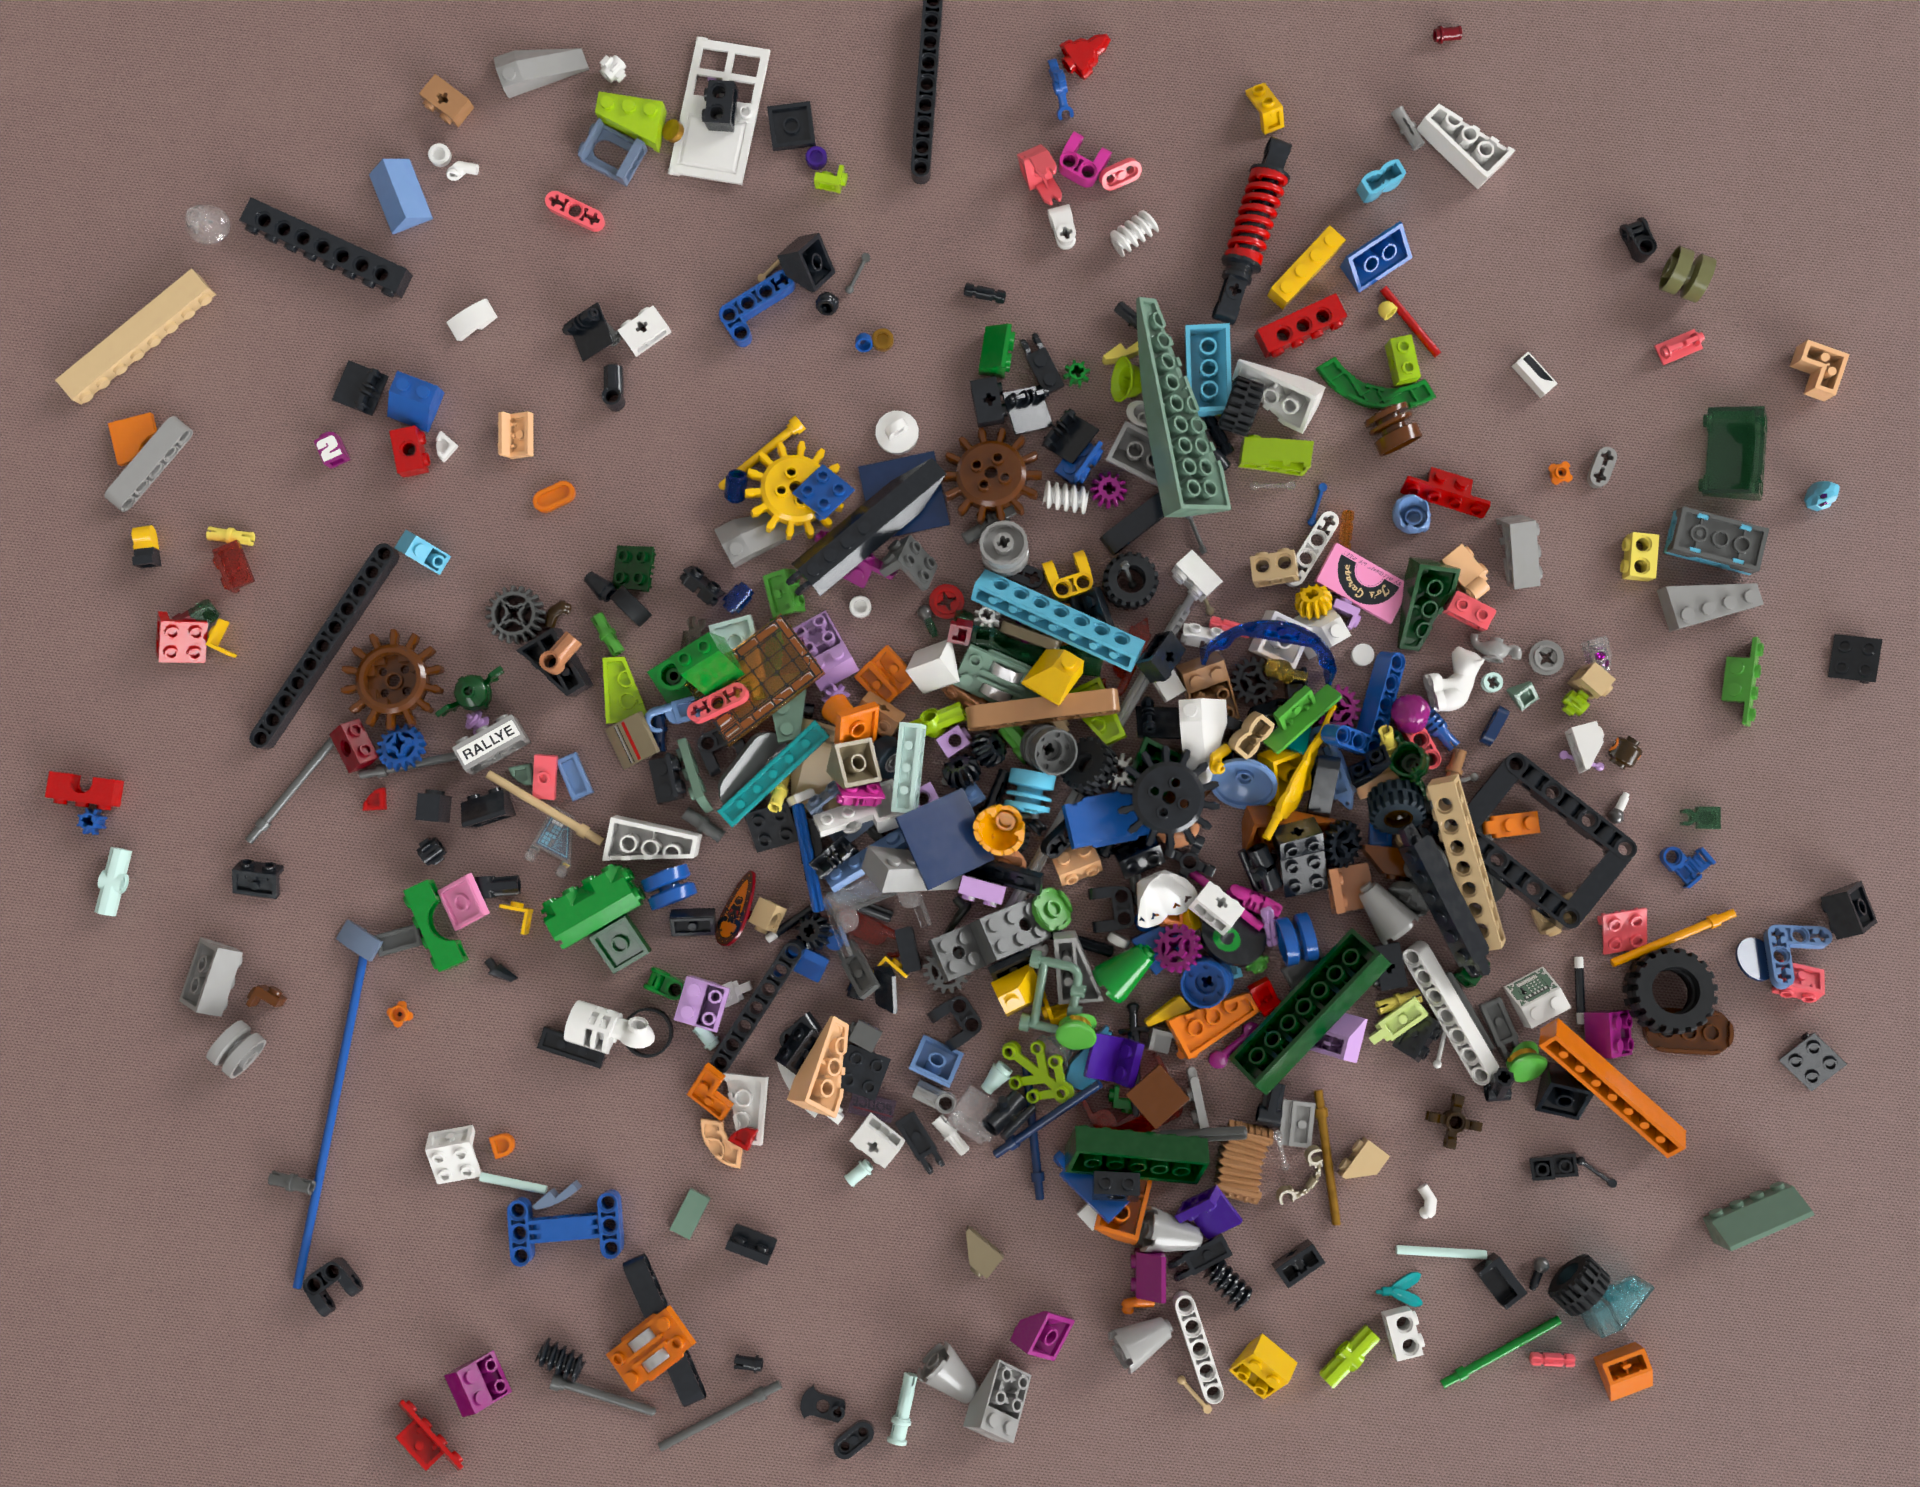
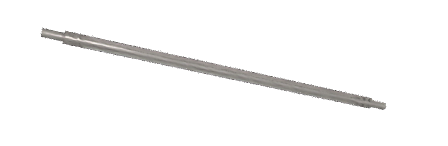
M1190 594L1187 595L1182 605L1178 606L1164 632L1171 630L1177 636L1191 612L1189 609L1194 602V598ZM1142 672L1138 675L1120 706L1121 711L1117 713L1123 727L1149 684V680ZM1092 759L1089 760L1083 772L1090 768ZM1072 789L1064 804L1081 802L1084 795ZM1062 808L1046 836L1064 820ZM1040 847L1027 869L1040 872L1048 856L1041 852ZM1015 889L1004 908L1024 901L1028 892Z

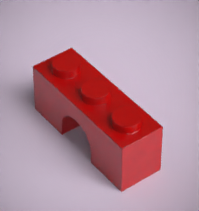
M49 771L45 797L53 798V803L67 805L68 801H75V806L88 808L90 804H97V809L111 810L112 806L120 807L124 781L93 777L90 789L84 792L80 787L81 775Z

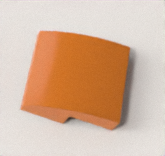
M886 645L854 676L868 692H873L888 703H891L913 682L905 671L908 665L889 645Z

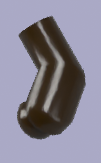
M559 601L548 609L544 626L555 628L558 616L562 613L568 615L571 612V604Z

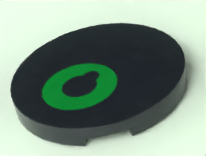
M1246 909L1248 912H1250L1253 916H1255V917L1257 918V916H1256L1255 914H1253L1251 911H1249L1248 909ZM1242 917L1237 919L1224 936L1204 920L1201 922L1200 940L1208 955L1220 964L1224 963L1237 966L1238 968L1246 967L1257 961L1265 949V929L1262 928L1258 931Z

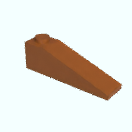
M1246 806L1241 821L1242 849H1245L1246 852L1247 849L1258 843H1266L1270 853H1272L1271 850H1275L1272 838L1269 841L1262 837L1275 811L1274 806ZM1293 811L1287 819H1282L1278 826L1314 817L1323 832V838H1326L1325 830L1330 831L1329 825L1335 824L1337 819Z

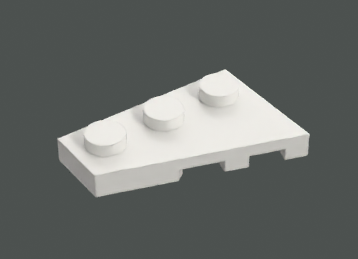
M723 1073L726 1076L724 1080L727 1082L729 1100L734 1103L732 1109L736 1131L745 1127L758 1129L759 1131L752 1145H763L769 1077Z

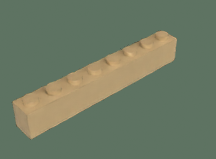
M191 268L55 379L71 400L81 405L89 402L96 392L106 388L112 379L117 375L123 374L134 361L143 358L145 352L159 345L161 339L167 334L175 332L178 325L192 318L199 308L209 304L216 295L215 292Z

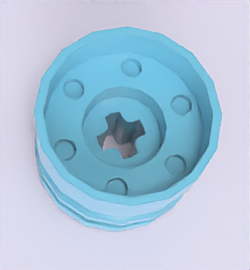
M1010 768L1008 782L1016 785L1017 790L1006 791L1007 795L1015 796V801L1005 799L1004 805L1014 806L1020 812L1030 814L1050 813V808L1041 806V801L1052 802L1051 798L1043 795V791L1054 790L1056 776L1032 770Z

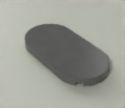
M759 732L752 736L724 772L718 782V796L723 804L732 798L787 746V743L778 744L776 732Z

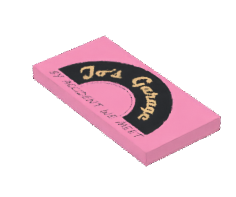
M1334 543L1314 582L1321 586H1326L1329 591L1352 601V604L1387 624H1391L1402 604L1404 581L1344 546Z

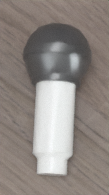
M1623 792L1615 808L1608 813V819L1611 823L1619 824L1624 820L1623 811L1629 800V793Z

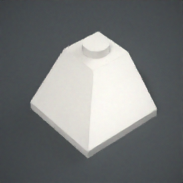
M1333 608L1327 612V616L1321 615L1319 620L1313 617L1309 621L1307 617L1302 618L1301 615L1293 618L1313 629L1303 651L1308 660L1352 636L1340 615Z

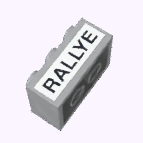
M504 714L495 720V724L489 727L484 725L475 731L476 734L470 738L465 736L455 742L456 745L452 749L466 772L474 775L531 743L519 720L512 714L509 716Z

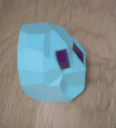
M1819 481L1812 484L1807 490L1804 499L1807 508L1819 511L1830 507L1838 497L1840 486L1830 481Z

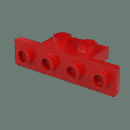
M1434 467L1430 468L1427 481L1407 476L1400 490L1402 494H1414L1427 502L1481 519L1484 518L1491 506L1490 501L1471 495L1472 479Z
M402 1399L398 1405L412 1422L395 1439L424 1471H427L442 1455L458 1471L464 1467L461 1464L463 1461L462 1457L455 1450L452 1453L446 1447L448 1442L441 1434L436 1436L430 1430L433 1427L432 1424L425 1417L420 1419L415 1413L417 1408L410 1400L405 1402Z

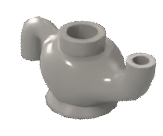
M1471 633V644L1484 655L1482 658L1485 661L1503 663V658L1507 655H1511L1512 659L1521 660L1522 650L1519 646H1507L1503 643L1504 640L1498 637H1490V641L1480 642L1478 640L1479 635Z

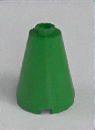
M1138 944L1096 965L1092 970L1093 977L1099 987L1105 986L1108 990L1105 994L1117 1003H1122L1155 961L1153 957L1155 953L1149 945Z

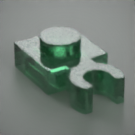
M1697 806L1695 807V812L1691 809L1680 810V813H1686L1689 816L1688 821L1680 822L1682 826H1690L1695 822V829H1721V807Z

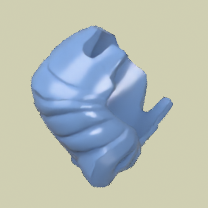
M1408 494L1396 501L1393 506L1392 520L1400 531L1406 534H1418L1421 532L1425 533L1429 529L1431 513L1426 500L1417 495Z

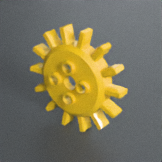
M804 441L799 442L797 455H787L786 447L782 442H779L777 453L780 458L772 461L762 451L758 459L767 468L765 472L762 473L750 468L747 472L748 478L761 483L760 488L745 489V498H761L762 504L755 506L751 510L752 518L767 512L772 517L766 525V532L768 533L775 529L778 522L786 524V540L792 539L794 526L802 525L808 539H812L814 528L811 523L817 520L814 516L816 512L806 504H799L797 502L798 498L792 494L789 488L795 483L801 485L821 466L819 463L824 458L825 450L822 448L816 452L813 459L805 457L806 447ZM836 463L828 468L837 474L840 466ZM793 470L795 474L791 476L787 471ZM782 488L785 490V493L779 494L777 490ZM841 503L834 511L842 513L844 504ZM829 517L820 521L827 529L832 527L833 522Z

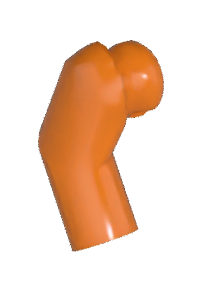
M1136 1296L1126 1298L1121 1303L1122 1312L1130 1315L1133 1314L1134 1308L1154 1307L1155 1302L1138 1299Z

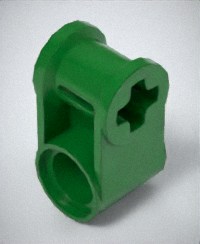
M652 966V973L647 983H644L643 988L671 1000L680 999L685 981ZM675 983L681 987V993L678 996L672 992V986Z

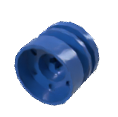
M1203 956L1196 960L1197 965H1190V971L1185 970L1180 980L1181 991L1191 1005L1198 1008H1211L1218 1005L1231 992L1234 984V973L1230 965L1220 964L1210 956ZM1208 976L1212 977V983L1210 984L1207 982Z

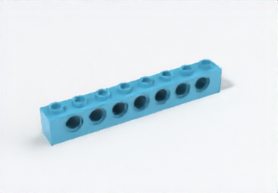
M987 569L983 571L974 584L971 596L972 601L1131 672L1141 656L1146 641Z

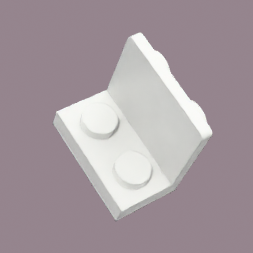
M473 1125L429 1133L425 1152L437 1184L480 1177L481 1169L473 1149L475 1136Z

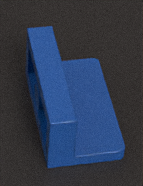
M795 946L788 947L791 955L796 956L799 954ZM805 947V952L793 971L818 983L830 959Z

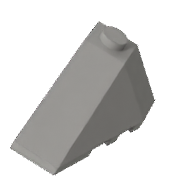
M582 48L514 50L494 57L498 77L508 98L590 70Z
M767 513L755 518L750 516L733 519L714 530L731 564L736 568L786 542L785 531L787 525L778 522L773 531L770 533L766 532L767 522L772 518ZM803 525L794 526L793 537L805 531Z

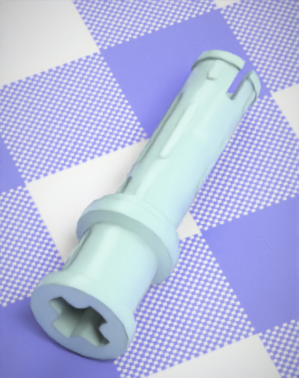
M904 1372L896 1414L891 1418L893 1423L891 1434L887 1437V1442L898 1446H906L907 1444L905 1438L908 1426L911 1425L909 1415L918 1378L917 1374Z

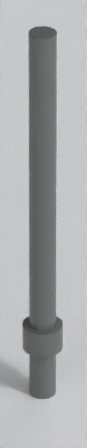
M331 737L318 750L263 817L260 816L255 822L256 826L245 838L247 842L253 844L263 831H267L271 826L270 822L334 747Z
M454 752L422 758V762L416 760L415 768L409 765L408 770L456 761L458 758ZM379 764L375 768L360 770L359 777L360 779L375 776L381 778L396 771L393 767L389 770L385 764ZM400 767V770L398 772L405 770L402 767Z
M780 1380L764 1388L761 1386L753 1390V1393L659 1442V1449L664 1451L749 1405L766 1400L768 1395L783 1388Z

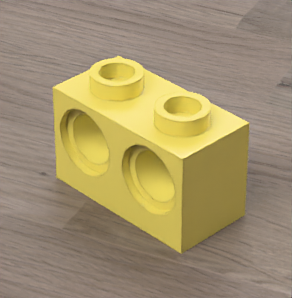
M1637 532L1626 535L1622 542V551H1624V559L1620 564V572L1623 573L1622 579L1649 582L1656 578L1659 535ZM1636 541L1643 545L1642 551L1637 549ZM1635 563L1641 566L1640 573L1635 570Z

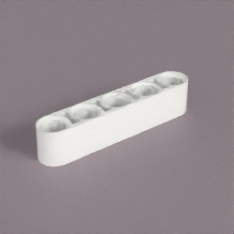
M1184 1290L1179 1291L1173 1297V1305L1201 1391L1207 1402L1218 1404L1224 1397V1390L1196 1304L1190 1293ZM1183 1298L1190 1300L1189 1305L1185 1308L1178 1306L1179 1301ZM1190 1320L1197 1322L1196 1327L1192 1330L1185 1327L1186 1323ZM1195 1343H1203L1204 1346L1201 1351L1196 1352L1193 1350ZM1205 1364L1211 1366L1209 1372H1200L1201 1366ZM1215 1386L1218 1388L1216 1394H1207V1390L1210 1387Z

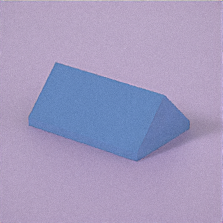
M382 159L369 176L392 234L432 220V214L410 159Z

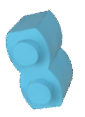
M1399 159L1391 160L1385 163L1380 170H1374L1366 174L1356 191L1363 203L1372 202L1382 192H1389L1395 189L1402 181L1406 171Z

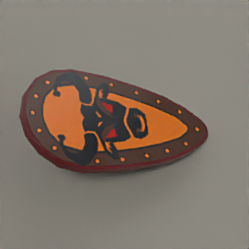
M748 871L737 884L717 922L715 937L717 943L721 946H730L740 937L747 919L750 918L753 912L750 911L756 884V874L753 871Z

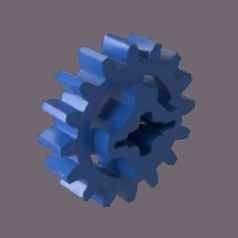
M407 724L403 726V729L396 725L395 731L388 730L389 734L387 736L381 735L383 742H377L380 748L376 750L379 760L389 770L393 767L396 772L400 770V767L407 771L409 765L415 768L416 760L422 762L420 754H426L424 747L427 743L423 739L424 736L421 732H418L416 727L410 729Z

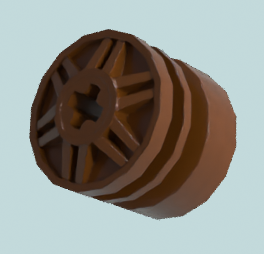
M1406 401L1389 405L1377 411L1364 422L1366 428L1377 425L1369 434L1370 436L1381 434L1382 437L1374 443L1381 457L1402 449L1423 436L1416 422L1405 423L1413 415L1411 411L1401 414L1409 408Z

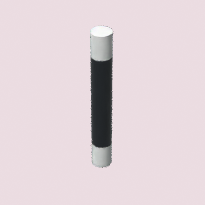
M811 904L781 924L776 933L770 932L765 935L766 940L771 943L800 923L798 919H805V914H813Z
M1574 957L1577 1024H1584V1012L1586 1011L1583 957Z

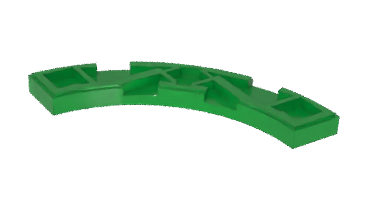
M1336 357L1316 368L1321 378L1335 392L1355 404L1370 409L1381 410L1389 405L1405 401L1409 406L1408 409L1436 398L1426 379L1408 386L1385 388L1356 379L1354 375L1340 364Z

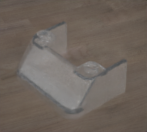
M867 877L848 884L835 893L833 890L828 892L823 899V904L843 958L853 955L845 933L853 931L858 926L859 918L856 910L897 895L903 907L914 908L921 928L932 925L920 891L881 893L870 878Z

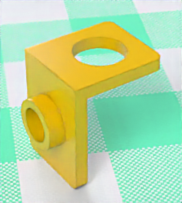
M219 618L208 633L209 638L205 645L236 658V654L218 646L229 625L228 621Z
M511 901L510 905L499 904V908L525 912L520 934H529L533 909L524 908V903Z
M885 956L877 965L882 966L886 961L903 977H908V974L902 970V963L895 957L891 960Z

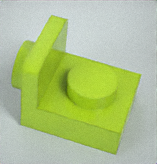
M839 165L837 176L828 171L815 172V188L841 193L842 186H846L848 173H845L844 165Z

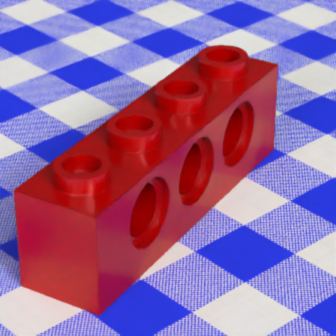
M1335 293L1257 329L1254 336L1264 357L1272 356L1276 358L1285 352L1284 350L1289 347L1295 349L1303 345L1306 339L1311 338L1315 340L1324 334L1323 332L1328 329L1334 331L1342 327L1347 314ZM1316 315L1324 316L1326 322H1319ZM1297 324H1303L1306 327V331H1299ZM1277 334H1285L1287 340L1282 341L1278 339Z

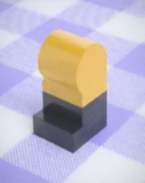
M152 525L132 528L131 536L134 543L133 566L141 569L162 566L155 528Z

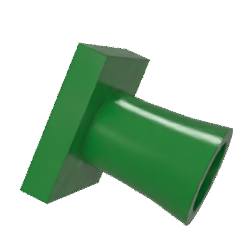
M671 657L647 672L667 704L675 700L694 696L688 688V685L691 683L679 674ZM678 673V679L672 680L673 675Z

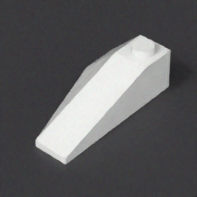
M1242 359L1238 360L1232 377L1233 381L1239 375L1264 384V392L1261 399L1262 407L1267 411L1273 412L1279 418L1278 421L1302 434L1316 412L1326 388L1307 378Z

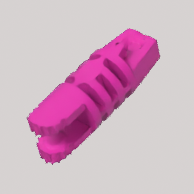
M1233 884L1225 892L1232 899L1237 900L1242 907L1261 915V909L1267 906L1274 910L1275 917L1273 919H1277L1282 911V905L1250 888Z

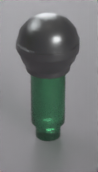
M927 605L920 606L917 610L918 617L924 621L932 638L938 636L936 626L931 618V608Z

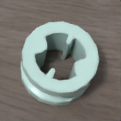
M1495 672L1488 673L1481 679V687L1488 693L1496 692L1503 686L1501 675ZM1493 677L1495 678L1494 682L1497 685L1492 686L1490 688V683L1487 681V679H1492Z

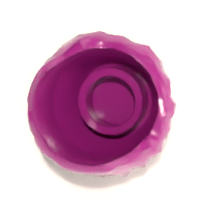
M1406 694L1394 701L1391 716L1401 732L1414 734L1426 727L1431 710L1428 702L1420 695Z

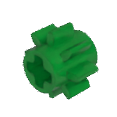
M1074 359L1071 367L1065 366V370L1069 373L1064 374L1063 379H1069V387L1074 384L1081 388L1083 381L1088 383L1089 378L1085 375L1090 373V369H1085V361H1082L1080 364L1076 363ZM1077 370V373L1080 374V377H1077L1076 374H1073V372Z

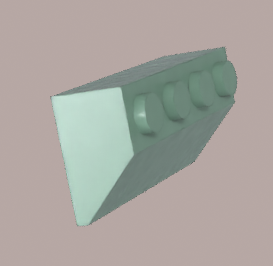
M1776 1182L1770 1185V1189L1755 1191L1749 1195V1198L1744 1200H1734L1729 1203L1730 1206L1724 1209L1717 1208L1711 1210L1708 1216L1703 1217V1220L1713 1242L1733 1251L1812 1217L1814 1212L1794 1186L1783 1182Z

